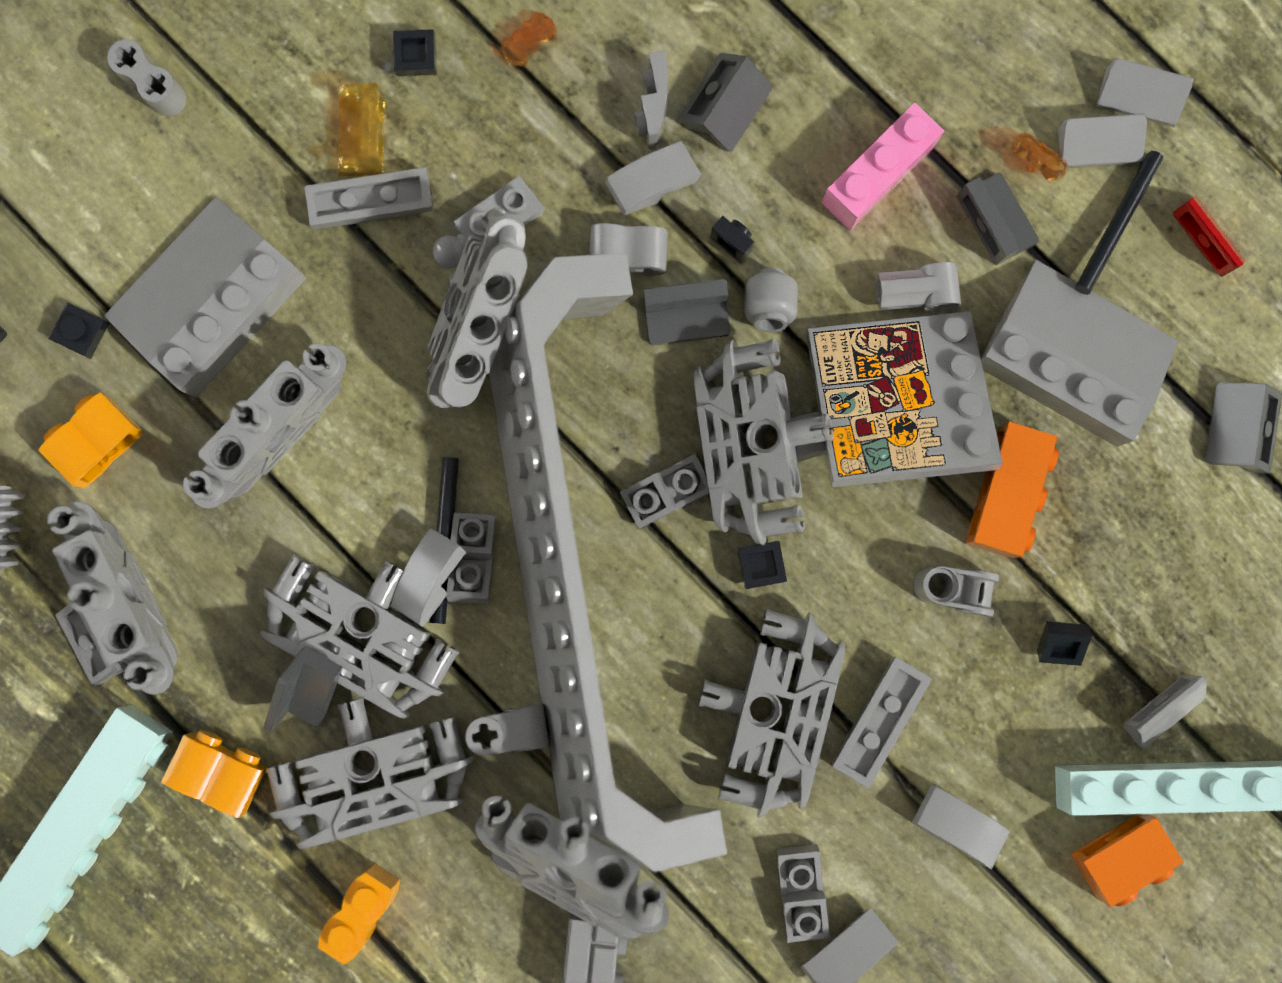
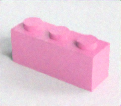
M914 103L827 189L821 203L851 231L935 147L944 130Z

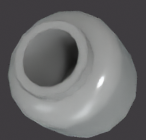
M765 268L760 273L749 278L745 285L744 312L746 319L754 324L756 329L763 332H779L784 330L798 315L797 282L778 268Z

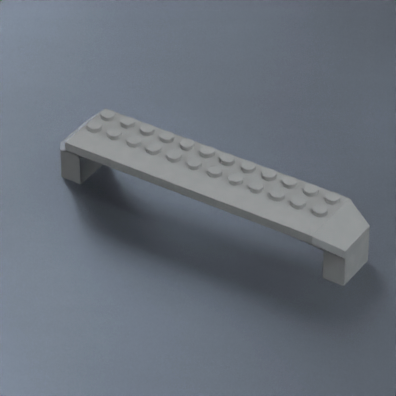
M626 253L554 257L530 278L518 292L519 298L511 317H507V328L489 375L541 703L544 704L550 746L548 747L559 816L563 822L571 817L580 818L579 828L581 829V824L585 821L589 826L590 837L638 862L642 869L657 872L726 855L727 850L721 814L718 809L687 804L648 812L615 787L544 343L562 319L604 316L631 297L633 290Z

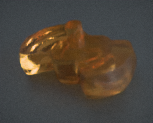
M534 12L530 20L523 22L520 29L514 30L510 37L504 38L502 40V52L506 60L516 66L524 67L528 63L529 54L537 52L540 49L541 42L555 41L557 38V28L553 19L544 13Z
M1026 132L1018 134L1014 138L1011 145L1012 153L1027 159L1029 163L1027 169L1034 172L1037 168L1043 177L1050 181H1059L1064 177L1068 164L1065 160L1058 158V154L1054 150L1049 149L1042 141L1036 140L1032 134Z

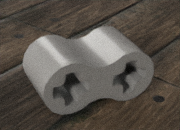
M123 39L110 47L107 54L110 68L127 86L138 90L140 96L157 113L170 117L177 115L183 110L187 97L182 86L167 70L157 67L155 62L138 43L133 40ZM164 89V93L160 95L159 92Z
M609 223L591 226L589 255L626 253L630 273L640 275H662L666 273L668 230L656 226L636 227Z

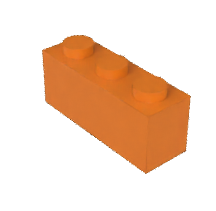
M1010 421L998 427L997 439L1003 464L999 470L985 472L964 544L1009 558L1023 557L1024 552L1030 551L1036 536V529L1032 528L1036 512H1040L1043 509L1047 499L1048 490L1043 488L1047 472L1051 473L1054 470L1059 457V449L1055 448L1058 436Z

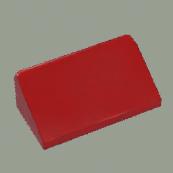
M1194 196L1173 212V216L1219 276L1223 277L1244 264L1245 259L1197 196Z

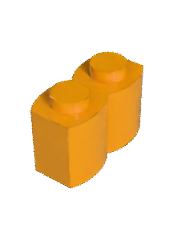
M101 392L96 395L90 394L80 400L74 408L76 413L70 421L65 424L59 423L49 429L43 437L45 442L38 449L72 486L82 489L86 488L103 474L111 463L126 452L144 433L110 396Z
M199 729L197 734H185L161 783L177 792L200 800L225 814L236 818L245 815L266 773L265 769L268 768L259 763L261 756L242 747H237L235 752L221 745L223 740L221 737L206 730Z
M376 863L368 867L350 885L344 896L342 907L325 924L319 937L318 948L343 965L351 961L372 936L377 920L394 901L399 890L400 879Z

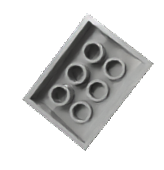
M215 197L104 316L175 387L196 398L307 278L221 200Z
M1034 260L980 354L983 370L1116 447L1133 442L1156 402L1178 340L1092 291L1089 295L1078 292L1075 289V281L1040 261Z

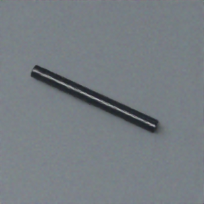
M1149 151L1075 285V289L1085 295L1091 293L1164 158L1161 153L1157 151Z
M442 457L436 532L451 540L459 459ZM448 577L441 585L445 591H447ZM446 597L430 617L429 623L446 624L448 603Z

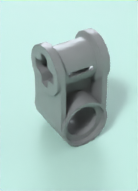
M945 566L927 567L916 574L913 581V590L916 596L925 603L955 608L956 611L993 617L994 610L990 608L994 583L999 582L1000 575ZM934 574H938L944 581V590L938 597L934 596L929 590V580Z
M544 704L508 709L506 712L484 715L475 719L466 731L468 747L478 755L488 756L511 751H529L550 746ZM482 724H487L489 730H496L497 737L491 740L490 746H485L484 740H477L475 734L482 730Z

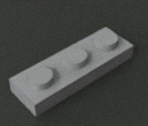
M426 167L304 186L309 223L313 230L434 211L429 172Z
M892 657L830 766L869 789L932 678L897 657Z

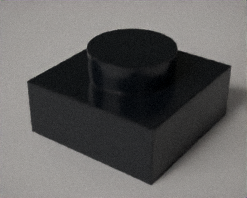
M433 29L393 31L394 72L397 77L437 75L436 35Z
M722 215L712 227L710 239L740 264L751 253L754 241L750 238L752 236L751 232L738 220L733 219L730 222Z
M66 303L48 339L91 359L109 322L70 303Z
M780 541L768 542L764 546L757 544L737 549L745 589L787 582Z
M1047 621L1037 648L1039 662L1081 666L1092 638L1089 625Z

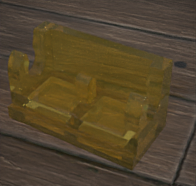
M378 83L344 84L338 86L339 158L337 159V173L339 176L384 174L385 97Z

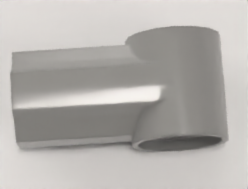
M933 263L922 266L920 270L878 273L876 276L875 290L879 310L924 307L926 311H942L961 306L957 263Z

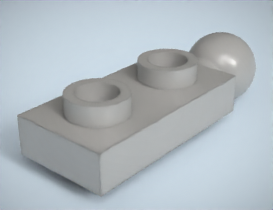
M518 176L453 221L459 235L457 237L446 235L439 238L433 246L434 259L444 268L457 267L468 237L484 238L486 230L483 227L482 221L486 220L489 222L484 215L490 209L500 208L506 211L507 214H513L520 218L524 226H526L544 213V207L523 179Z

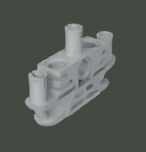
M500 208L490 209L485 213L484 216L487 217L489 222L486 220L482 221L483 227L486 230L484 238L468 237L456 271L448 278L451 284L446 283L448 292L427 346L434 362L427 367L430 372L425 374L429 382L427 387L428 400L438 408L463 407L476 399L486 374L490 372L506 331L507 317H511L519 298L518 292L527 270V258L523 251L526 238L525 228L520 218L513 214H507L506 211Z
M775 339L738 347L737 343L731 340L726 344L723 354L716 358L710 367L705 370L703 366L699 365L694 371V388L713 519L718 530L727 532L729 527L737 529V532L751 536L755 543L764 546L767 536L804 532L805 521L795 520L787 522L791 518L804 517L800 505L763 511V504L774 503V501H787L788 498H803L796 446L832 441L833 430L825 428L831 427L832 422L829 414L792 421L784 374L770 371L767 372V376L760 373L752 375V379L744 377L743 371L780 365V355L775 356V352H780ZM719 374H723V386L714 387L712 380ZM774 427L778 433V440L772 448L767 449L763 443V436L769 428ZM751 450H752L754 453L759 454V455H753V456H752ZM741 505L744 516L732 515L733 506Z
M311 344L308 347L313 351L311 353L306 350L303 352V363L299 367H296L287 360L283 361L247 401L244 400L237 403L240 407L238 410L234 407L232 408L231 418L198 452V456L207 465L201 471L190 472L189 475L193 479L185 477L183 481L185 493L192 498L195 504L202 508L210 509L222 505L230 498L245 494L281 460L322 416L321 413L340 392L341 378L346 368V358L341 349L334 345ZM300 391V395L294 400L297 392Z
M74 502L67 506L55 507L50 511L47 522L49 525H57L50 529L57 534H63L67 541L55 547L53 554L71 588L68 593V602L77 601L71 607L83 613L107 663L110 665L127 663L128 666L125 670L124 679H133L132 682L127 684L130 688L142 690L148 694L156 695L163 693L170 687L173 681L178 651L167 628L168 624L133 553L128 550L117 528L111 523L103 521L96 510L88 504Z
M292 554L291 560L273 590L264 587L263 595L268 599L267 617L269 618L268 630L261 629L260 635L295 658L306 646L342 666L343 668L337 683L364 699L369 700L397 717L405 719L409 716L406 709L414 704L418 705L432 695L440 696L445 693L439 685L460 651L453 646L448 647L440 660L448 643L436 638L435 644L418 673L412 671L417 662V659L414 658L415 655L422 653L425 648L422 643L429 641L432 633L388 608L404 572V569L398 568L394 563L388 560L384 562L383 568L367 595L328 572L318 571L315 579L319 582L317 585L310 584L307 592L311 594L310 597L302 598L298 604L295 600L316 567L309 562L305 563L306 560ZM366 607L370 608L376 617L375 625L369 631L361 629L357 622L359 612ZM310 611L331 623V628L308 615V612ZM284 613L294 620L287 635L281 633L282 618H284ZM346 629L353 637L371 639L367 646L363 647L343 635V632ZM380 652L383 655L389 657L395 662L401 664L402 668L400 669L399 667L393 665L387 660L376 655V653ZM400 682L413 687L408 691V694L399 700L393 696Z
M766 608L763 620L778 623L779 627L761 624L760 635L799 644L797 652L787 649L783 651L780 647L772 645L767 647V644L756 642L744 690L709 682V680L705 679L702 687L703 692L718 695V698L700 694L698 706L738 715L726 759L727 767L736 769V766H740L744 772L751 773V770H755L757 775L765 777L764 784L724 773L721 782L723 786L738 790L735 791L720 786L718 800H726L758 809L757 818L766 816L769 810L782 808L790 803L798 802L799 809L804 808L808 802L844 659L845 643L840 640L835 644L830 640L828 634L815 624V617L810 612H808L806 619ZM813 644L816 647L822 648L830 655L827 662L812 658ZM795 658H798L799 662L792 690L788 691ZM777 696L789 699L781 730L772 728L779 721L782 712V706ZM758 697H767L772 704L770 715L764 719H755L750 714V705ZM775 738H779L772 769H768ZM782 778L797 782V789L777 791Z
M364 698L337 705L348 745L295 761L297 769L303 768L305 773L299 776L300 783H307L308 789L303 791L305 799L303 802L300 798L293 770V761L265 769L276 810L268 812L273 819H281L290 831L295 832L302 840L296 846L299 849H305L463 804L465 797L458 796L459 790L464 781L466 767L472 763L474 756L465 757L456 723V716L429 724L430 728H432L440 759V764L435 765L433 755H427L426 751L430 747L429 739L423 740L422 734L427 732L425 724L373 738L364 706ZM360 750L368 751L373 755L375 766L372 772L363 771L358 767L356 757ZM424 767V773L398 779L397 774ZM382 773L383 784L360 790L359 783H366ZM447 775L446 781L448 786L446 795L438 796L434 780ZM341 789L344 790V795L320 801L319 795ZM315 814L319 832L314 834L304 823L303 815Z
M492 796L484 802L482 807L483 814L476 823V834L481 843L492 851V859L497 868L521 882L522 886L595 927L597 925L622 939H634L642 934H652L665 927L669 919V909L664 902L666 898L664 887L660 884L656 892L654 890L656 881L653 880L643 882L640 886H637L641 868L640 864L590 837L589 826L585 821L581 824L580 829V818L571 817L563 822L530 803L525 804L517 818L510 815L511 805L507 799L503 802V806L501 796Z

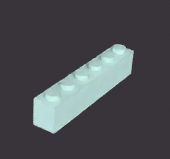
M128 705L116 708L0 882V949L11 957L28 948L33 950L43 941L50 930L46 923L54 911L56 913L60 912L74 894V890L70 887L78 875L83 876L95 863L98 854L94 852L103 838L105 840L108 839L116 831L122 821V818L118 816L127 802L132 803L139 796L146 784V781L142 778L150 766L156 767L162 761L170 748L166 742L173 731L135 706Z
M1282 760L1055 766L1056 805L1058 809L1070 815L1282 811Z

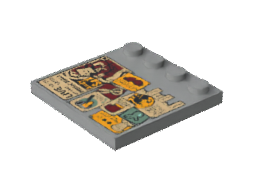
M971 311L808 328L806 337L819 415L829 414L832 422L831 427L825 428L833 430V440L824 441L831 488L1000 469L1003 462Z

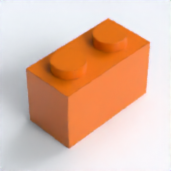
M1135 814L1070 854L1097 899L1110 907L1114 905L1118 907L1124 906L1132 902L1138 896L1137 891L1150 883L1159 884L1168 880L1174 874L1173 869L1184 863L1158 819L1150 814Z

